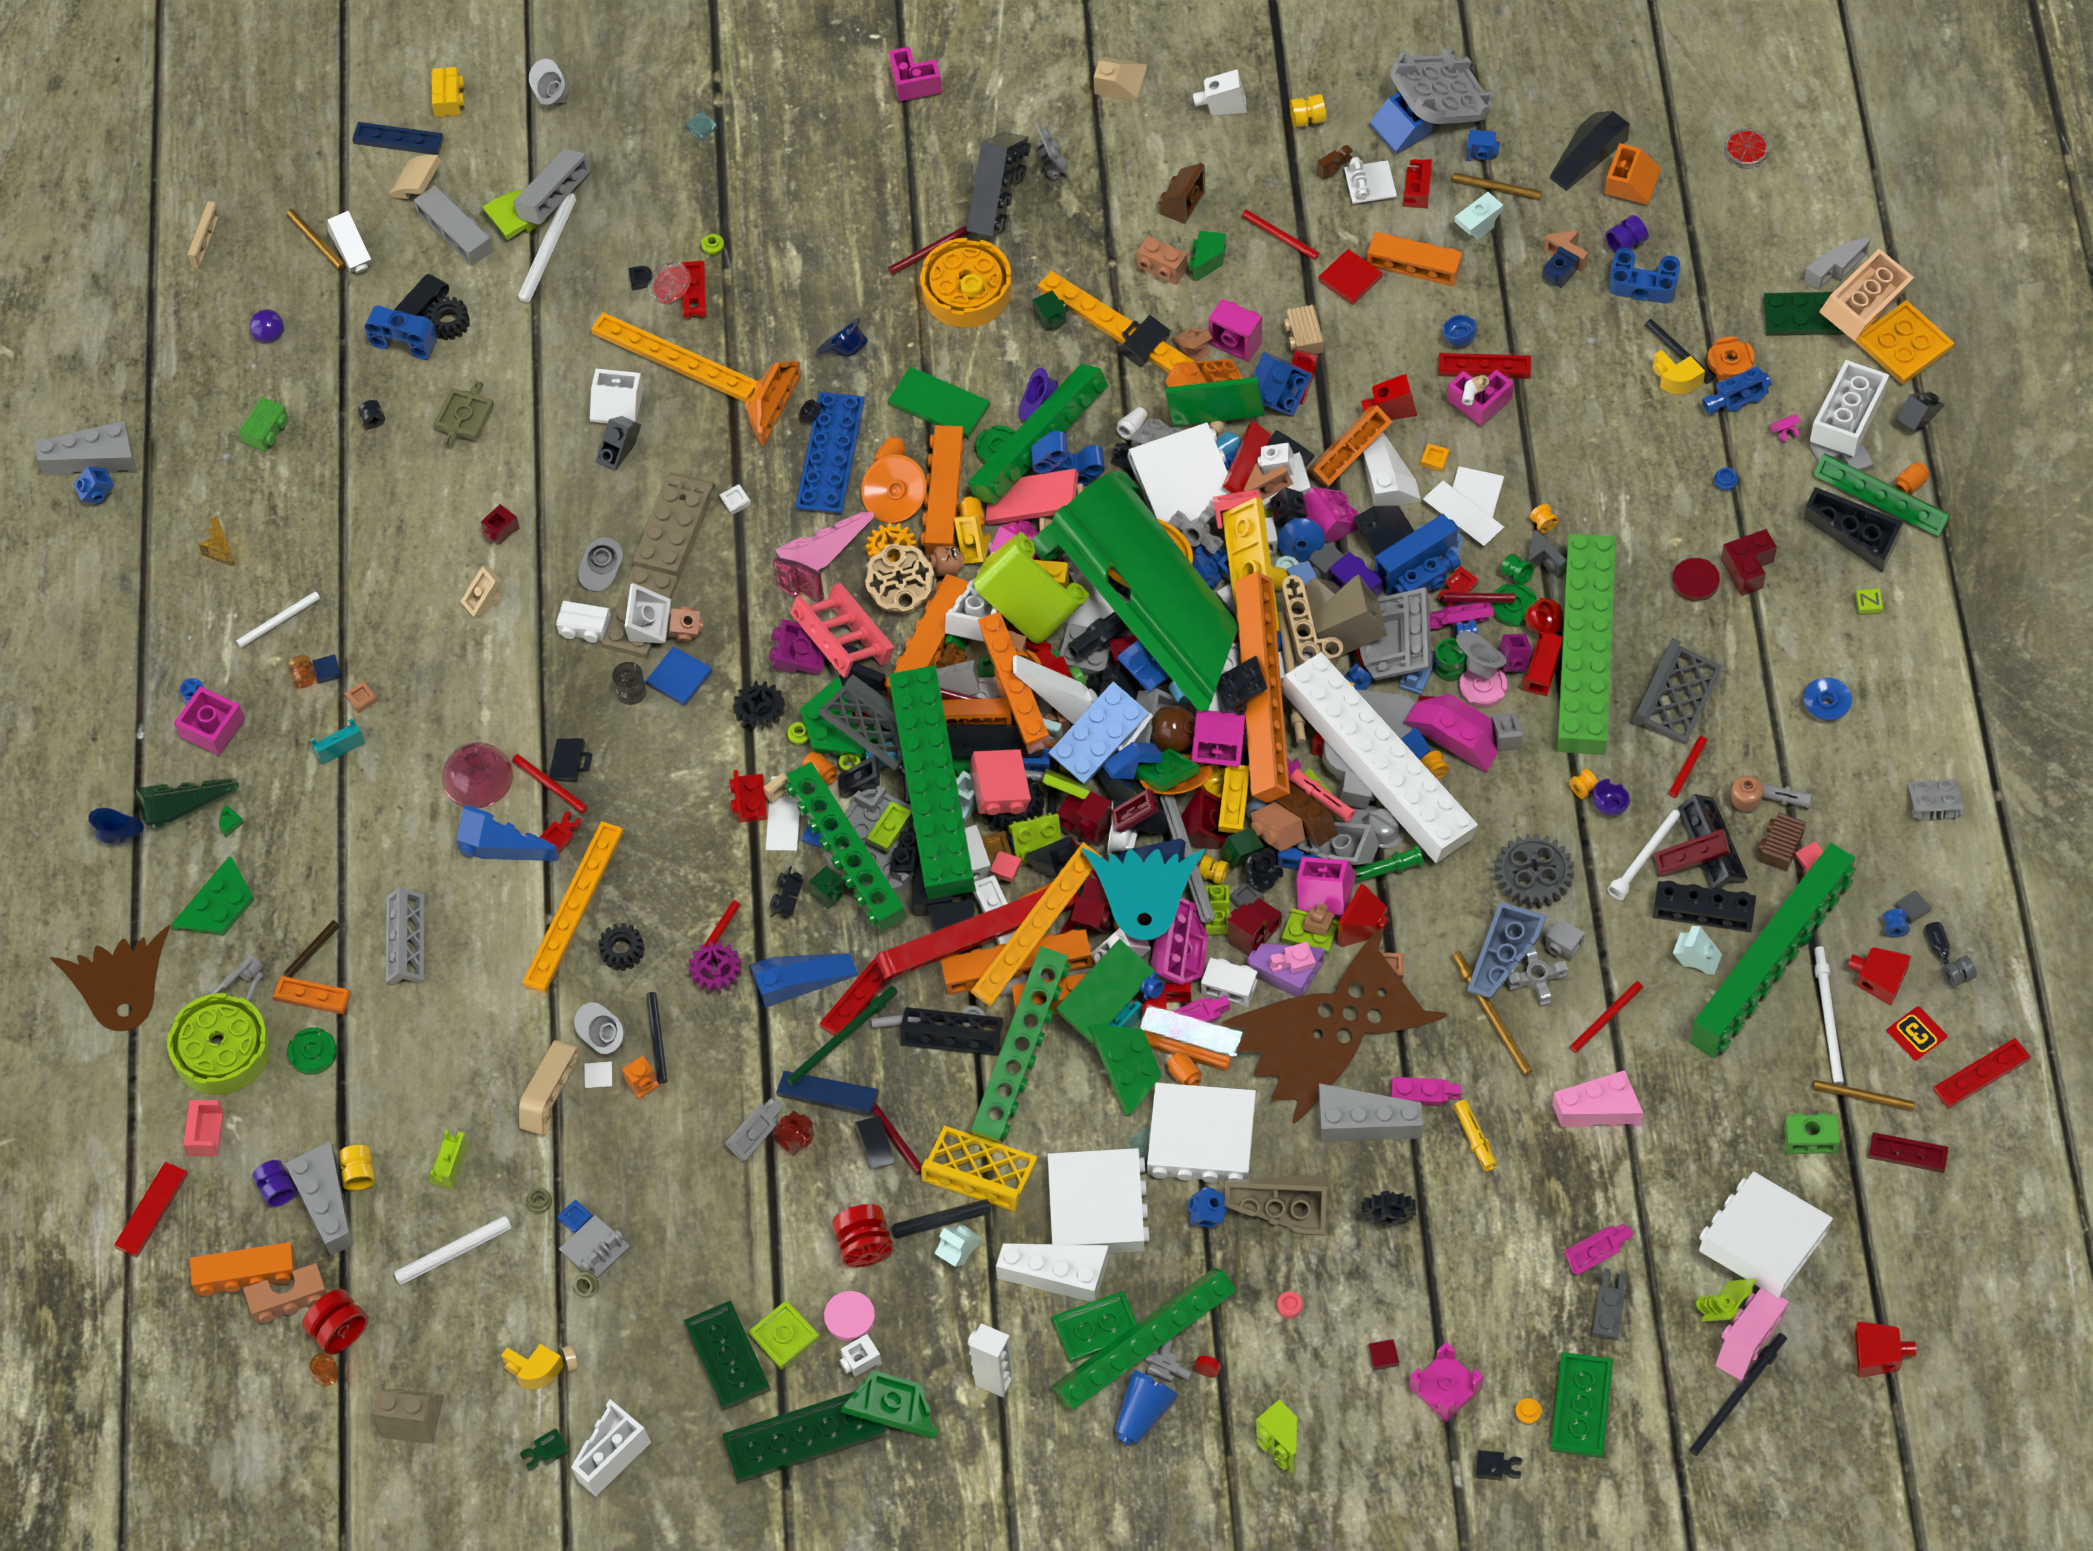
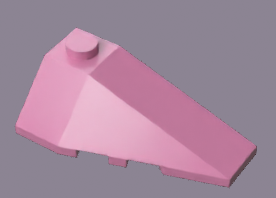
M860 512L836 522L834 529L833 527L814 531L816 536L804 539L800 537L775 549L776 553L796 575H806L807 578L819 574V570L826 567L875 516L873 512Z

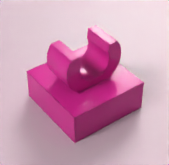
M1794 414L1771 423L1769 426L1772 433L1780 431L1779 437L1781 441L1788 440L1787 430L1792 432L1793 437L1799 436V430L1793 425L1800 423L1798 414Z

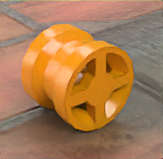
M1542 504L1536 507L1530 514V519L1537 523V529L1540 533L1551 531L1559 523V518L1556 514H1552V508L1549 504Z
M1440 751L1430 752L1420 760L1437 780L1444 777L1450 770L1449 765L1443 762V755Z
M1586 768L1580 772L1578 777L1574 776L1569 780L1571 789L1580 799L1586 798L1588 792L1593 791L1598 782L1595 775Z

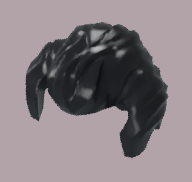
M1272 848L1252 852L1246 858L1244 867L1245 878L1251 886L1263 891L1272 888L1275 885V881L1283 876V869L1275 866L1276 853Z

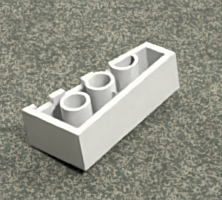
M974 580L969 582L966 591L957 598L954 607L946 613L945 633L984 641L977 619L999 611L976 591Z
M1003 1244L996 1264L997 1279L1093 1302L1097 1300L1108 1264L1109 1247L1108 1245Z

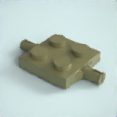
M475 380L470 391L451 388L433 423L434 429L448 433L444 441L445 446L452 448L457 437L477 441L494 407L492 399L482 397L479 394L484 386L481 381Z

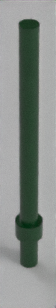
M890 986L879 997L875 996L868 1003L869 1006L788 1076L786 1078L787 1083L791 1086L796 1084L872 1015L880 1013L886 1007L885 1004L898 993L897 989L894 986Z

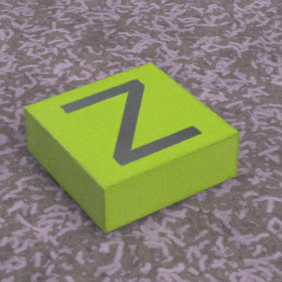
M1880 588L1856 590L1858 614L1883 612Z

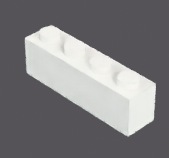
M981 1323L977 1331L973 1330L968 1340L975 1386L1004 1397L1014 1377L1010 1337Z

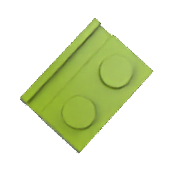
M1292 908L1282 935V943L1294 946L1308 942L1309 947L1325 949V955L1329 956L1339 921H1333L1327 936L1303 930L1304 921L1309 912Z

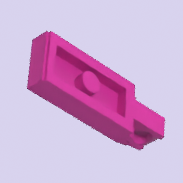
M1475 602L1444 607L1442 610L1431 612L1429 616L1430 629H1441L1447 623L1455 625L1456 622L1464 623L1466 620L1472 619L1484 621L1488 617L1494 616V610L1490 602Z
M1226 995L1216 1000H1213L1212 997H1203L1163 1015L1161 1021L1170 1038L1177 1039L1220 1019L1222 1013L1231 1009L1230 1002Z
M1392 1077V1097L1421 1102V1105L1442 1106L1443 1103H1448V1100H1461L1462 1087L1460 1084H1451L1448 1080Z
M1624 1223L1617 1227L1612 1225L1564 1250L1572 1272L1575 1275L1580 1274L1620 1252L1619 1249L1622 1247V1242L1633 1237L1631 1228Z

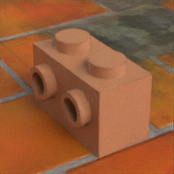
M1148 235L1137 250V267L1177 285L1188 270L1187 253Z
M1276 802L1251 813V827L1256 835L1278 850H1288L1305 840L1302 819Z

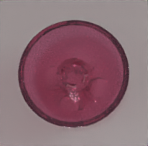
M471 742L458 747L447 758L442 772V783L447 796L453 802L463 807L466 804L475 808H483L498 802L509 791L513 781V769L507 756L499 748L484 742Z

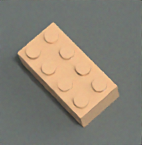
M1878 249L1829 296L1819 312L1855 341L1905 292L1914 277L1882 250Z

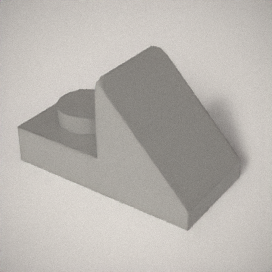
M1516 713L1492 715L1497 751L1520 749L1523 731Z

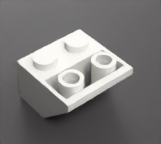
M596 369L591 387L590 422L608 424L609 419L624 416L636 422L644 390L641 373Z

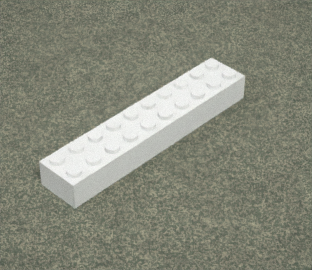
M1322 652L1284 676L1281 685L1282 693L1352 771L1358 775L1435 863L1473 838L1478 824Z

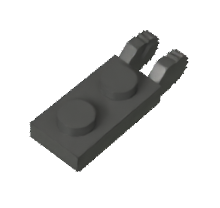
M1604 1268L1603 1282L1598 1295L1593 1337L1618 1340L1625 1297L1626 1271H1620L1618 1275V1289L1608 1287L1611 1272L1610 1269Z

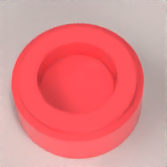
M1289 1291L1279 1296L1277 1310L1282 1317L1292 1319L1299 1316L1302 1312L1303 1302L1297 1293Z

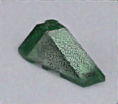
M235 778L206 780L201 782V786H197L196 783L182 782L177 788L168 787V784H159L135 789L144 823L147 826L150 825L151 828H159L165 826V823L172 822L239 788V782Z

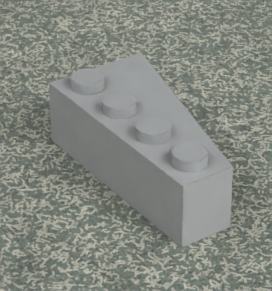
M125 421L34 442L37 461L43 475H73L74 472H83L87 466L106 468L108 473H118L121 470L137 473L131 438Z
M1319 1083L1321 1142L1422 1138L1421 1102Z
M330 1141L285 1163L330 1256L353 1246V1239L337 1166V1158Z

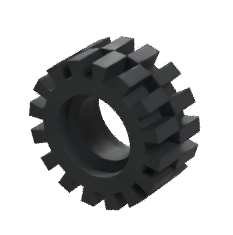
M445 297V301H442V298H439L438 304L433 302L432 308H428L427 318L433 322L437 338L441 339L443 336L444 340H448V337L454 340L456 339L455 335H458L460 338L463 336L462 331L467 332V327L470 326V319L467 307L463 304L462 300L457 301L456 297L450 300L449 297ZM452 314L457 316L451 322L445 323L440 321L445 315Z
M621 923V927L618 928L617 924H613L614 929L606 928L607 934L602 932L601 939L598 942L602 960L606 962L609 968L613 966V970L618 971V967H621L622 971H626L625 966L628 965L632 969L634 968L633 963L635 962L638 965L640 958L644 956L643 951L645 949L642 936L637 928L634 930L632 925H629L627 928L626 923ZM619 941H628L631 944L630 949L624 953H615L612 947Z

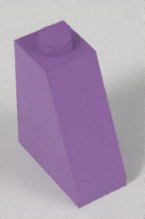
M1261 943L1256 951L1253 950L1250 953L1247 963L1249 967L1258 972L1256 978L1295 997L1305 994L1325 961V949L1310 947L1316 961L1314 968L1293 974L1290 968L1273 973L1270 967V962H1272L1271 955H1284V948L1291 945Z

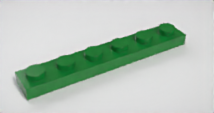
M1826 453L1822 455L1813 474L1937 536L1942 535L1951 514Z

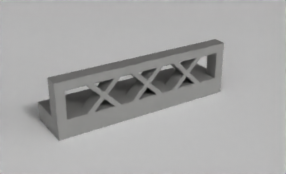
M399 887L386 897L385 983L395 985L402 979L421 983L424 981V894ZM408 898L416 900L415 911L408 904ZM408 918H411L416 925L414 933L407 924ZM409 939L416 947V953L414 954L407 946V940ZM409 960L416 968V974L407 972V962Z

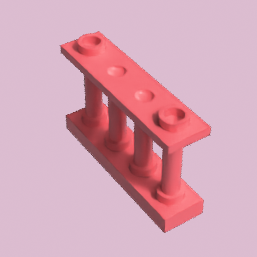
M841 583L833 585L829 598L821 602L808 605L801 596L796 597L790 614L843 678L848 676L853 662L871 656L874 657L880 666L889 662L894 646ZM832 608L839 616L821 621L815 613ZM846 624L852 632L834 637L828 629ZM859 640L865 647V649L848 654L842 645Z

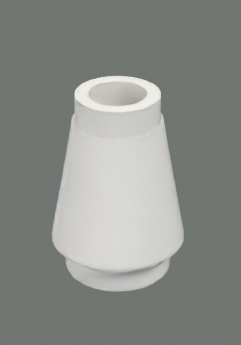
M1137 407L1118 422V434L1122 438L1129 440L1143 425L1147 412L1143 408Z

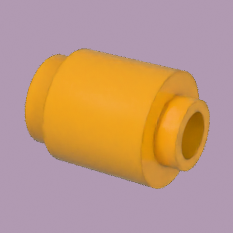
M974 497L964 498L958 504L960 516L979 514L983 530L986 520L981 501Z

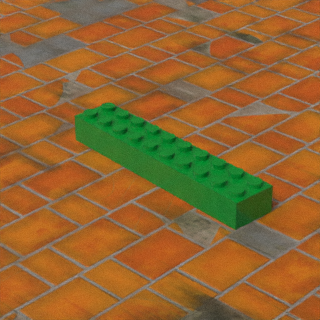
M936 665L888 674L928 900L976 891Z
M1829 843L1696 1017L1693 1023L1690 1044L1716 1059L1720 1052L1724 1054L1731 1044L1730 1039L1732 1036L1740 1034L1745 1026V1019L1748 1016L1752 1017L1759 1007L1757 1003L1760 999L1768 997L1773 988L1771 986L1773 982L1781 980L1785 974L1786 965L1789 962L1793 963L1800 952L1798 949L1801 945L1806 946L1813 936L1812 931L1814 928L1821 927L1827 917L1825 915L1829 909L1833 910L1840 900L1839 895L1842 891L1846 893L1853 883L1851 878L1856 871L1854 867L1856 857L1835 844Z

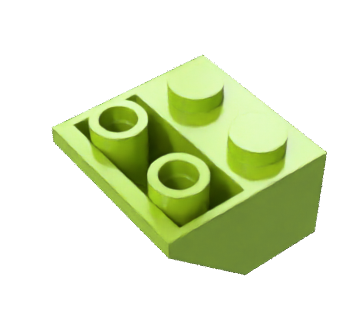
M1279 1399L1256 1419V1442L1263 1451H1269L1275 1457L1274 1460L1281 1469H1287L1291 1474H1294L1296 1472L1297 1416Z

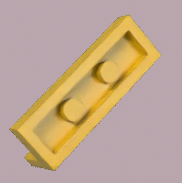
M1226 765L1218 831L1230 833L1243 831L1250 772L1249 766Z

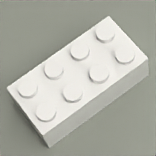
M1845 360L1813 423L1810 442L1854 457L1886 394L1890 375Z

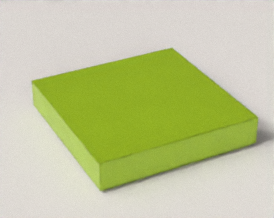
M1045 769L1043 774L1044 784L1085 799L1091 791V786L1084 785L1079 781Z
M787 1300L748 1331L751 1339L780 1370L820 1339V1335Z

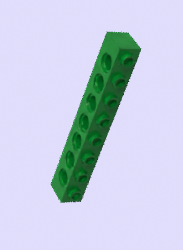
M809 762L787 773V784L785 785L787 793L791 798L795 797L798 801L796 805L802 816L806 815L808 817V825L813 834L818 833L820 836L819 842L825 852L829 851L832 855L831 861L837 871L841 869L847 888H853L855 891V900L860 907L864 906L867 910L866 916L872 926L876 925L879 931L882 932L905 920V907L813 763ZM808 791H812V792H813V793H811V794H804V793H806V792H808ZM820 809L825 810V811H823V812H816L817 810H820ZM832 827L836 828L835 830H832V831L827 830V829L832 828ZM841 846H848V847L845 848V849H840V848H839V847H841ZM853 864H859L858 867H851ZM866 882H870V883H871V884L868 885V886L862 885L863 883H866ZM876 901H883L881 904H874Z
M1040 946L973 1123L972 1135L999 1144L1001 1139L1006 1140L1011 1125L1007 1124L1010 1115L1015 1116L1020 1103L1016 1101L1019 1092L1024 1093L1028 1079L1024 1078L1027 1069H1033L1037 1056L1033 1055L1036 1046L1041 1047L1045 1037V1033L1042 1032L1045 1023L1049 1024L1053 1016L1054 1010L1050 1009L1053 1000L1057 1002L1063 988L1059 986L1061 978L1066 979L1071 967L1067 963L1068 955ZM1045 972H1050L1054 975L1055 979L1051 982H1045L1042 980L1041 975ZM1036 995H1042L1046 998V1002L1043 1005H1037L1032 999ZM1027 1018H1034L1038 1024L1034 1028H1028L1025 1026L1024 1021ZM1018 1041H1026L1029 1044V1048L1025 1051H1019L1015 1044ZM1010 1064H1017L1021 1070L1017 1074H1011L1006 1068ZM1001 1087H1008L1011 1089L1012 1094L1008 1097H1002L998 1094V1090ZM992 1110H1000L1003 1113V1117L1000 1120H993L990 1118L989 1113Z

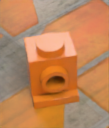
M643 1055L622 1068L625 1082L638 1099L643 1098L659 1087L654 1070Z

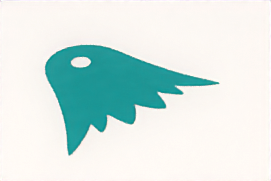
M1081 848L1101 881L1117 925L1125 934L1139 940H1152L1160 937L1171 927L1188 879L1205 851V848L1186 857L1180 863H1178V854H1175L1164 864L1159 849L1154 850L1144 863L1135 851L1128 849L1122 864L1112 853H1109V862H1107L1094 852ZM1141 913L1149 914L1152 918L1151 923L1147 926L1140 925L1137 921L1138 915Z

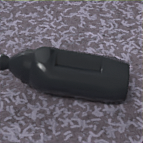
M1940 922L1927 924L1925 932L1932 951L1943 960L1944 964L1949 963L1947 958L1950 954V943L1943 925Z

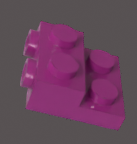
M782 619L779 626L774 627L771 640L775 641V647H771L768 660L772 661V668L793 674L796 670L820 675L823 669L824 653L799 623Z

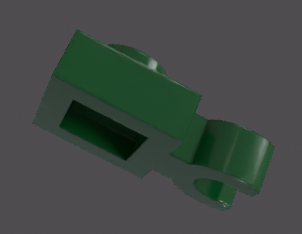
M555 1428L534 1440L536 1448L524 1449L521 1451L520 1456L522 1460L527 1457H533V1460L526 1464L528 1470L531 1471L538 1467L541 1460L544 1459L548 1465L568 1454L569 1449Z

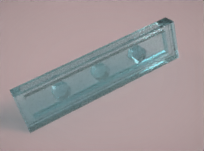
M1148 1004L1146 1005L1140 1029L1232 1057L1237 1055V1048L1243 1034L1236 1030Z

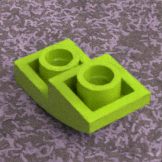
M1204 885L1215 915L1213 921L1206 923L1207 935L1228 934L1227 919L1230 914L1229 885Z

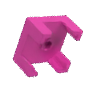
M1447 1342L1437 1350V1358L1423 1372L1418 1368L1410 1375L1409 1388L1446 1422L1483 1388L1484 1376L1477 1369L1474 1368L1473 1373H1470L1455 1359L1456 1351Z

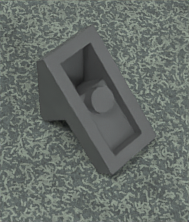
M1537 530L1533 531L1529 562L1534 565V568L1543 563L1549 572H1553L1558 578L1566 573L1567 560Z

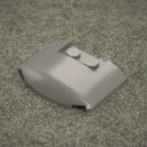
M1426 587L1378 598L1387 636L1360 647L1363 663L1372 674L1371 676L1374 680H1380L1430 669L1433 657L1430 646L1429 616L1431 615V608Z

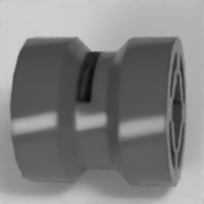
M1967 955L1958 958L1955 963L1949 962L1942 966L1944 977L1952 988L1961 985L1964 980L1970 981L1977 977L1976 968Z

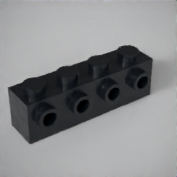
M1669 880L1664 882L1658 881L1653 918L1751 933L1756 895H1751L1744 891H1726L1722 888H1704L1696 884H1677Z

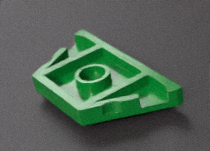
M840 677L835 678L800 708L813 752L822 754L832 753L844 756V753L857 754L858 758H864L866 755L863 746L818 714L820 709L843 687ZM842 696L843 703H848L847 699ZM839 709L828 710L834 715L841 716ZM845 710L847 716H852L851 710ZM849 723L851 728L857 730L855 723Z
M231 856L223 862L171 923L174 931L188 929L193 930L194 933H211L212 935L224 936L251 905L254 897Z
M1093 1024L1088 1028L1124 1115H1129L1161 1078L1162 1073L1143 1029Z
M872 1370L841 1408L842 1413L935 1439L938 1435V1429L933 1427L929 1416L931 1410L929 1404L925 1401L922 1385Z

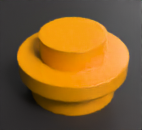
M1522 1399L1516 1406V1416L1525 1424L1535 1423L1541 1417V1405L1534 1399Z

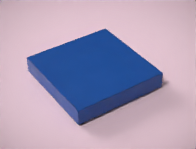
M673 646L647 678L646 684L686 706L710 676L712 668Z

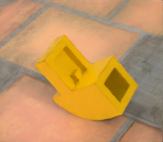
M1662 349L1654 354L1653 370L1658 376H1661L1660 388L1675 395L1690 393L1703 385L1705 370L1691 356L1675 364Z
M542 1344L538 1345L529 1359L524 1358L508 1347L501 1355L505 1364L504 1368L511 1374L517 1375L519 1385L526 1389H540L549 1385L564 1367L561 1356Z

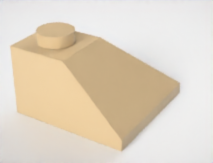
M1108 57L1100 59L1094 74V94L1138 101L1148 64Z

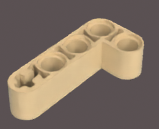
M1296 575L1287 576L1282 583L1280 595L1297 664L1300 666L1309 660L1303 657L1302 654L1304 652H1310L1313 656L1322 652L1333 665L1339 662L1343 652L1342 642L1335 637L1317 640L1304 583ZM1292 589H1293V590H1296L1293 599H1292V597H1293ZM1299 608L1303 611V614H1294L1292 609ZM1305 630L1308 636L1301 637L1297 631ZM1334 648L1337 654H1328L1325 649Z
M558 1040L552 1043L522 1095L519 1105V1127L521 1130L542 1136L547 1134L551 1124V1108L578 1061L580 1047Z

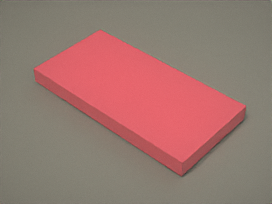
M1070 469L1021 477L995 505L987 503L986 523L993 525L1055 515L1058 509L1063 505H1067L1076 497L1077 470Z

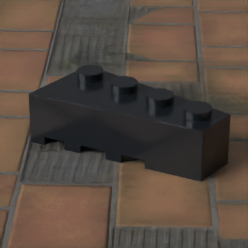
M1817 487L1814 488L1805 508L1804 519L1883 573L1900 538L1903 521Z

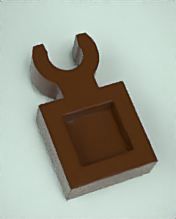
M1344 145L1338 152L1334 150L1318 160L1317 175L1322 180L1335 175L1340 170L1341 164L1351 161L1352 156L1350 153L1353 150L1348 145Z

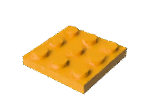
M1905 300L1873 323L1855 340L1860 347L1902 385L1951 351L1955 344L1908 300Z

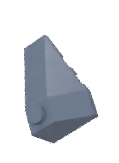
M1499 902L1467 992L1491 999L1538 941L1547 916Z

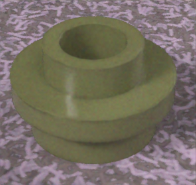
M533 1189L527 1196V1206L535 1213L545 1212L552 1204V1197L545 1189ZM538 1199L544 1200L541 1204L535 1203Z
M584 1271L578 1274L575 1279V1290L581 1296H593L599 1289V1280L592 1272Z

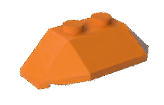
M799 361L775 362L765 371L762 378L757 380L754 394L746 401L745 410H747L748 420L760 445L765 446L801 377Z

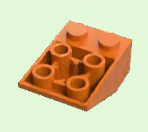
M1232 359L1179 362L1174 365L1165 382L1168 387L1242 379V376Z

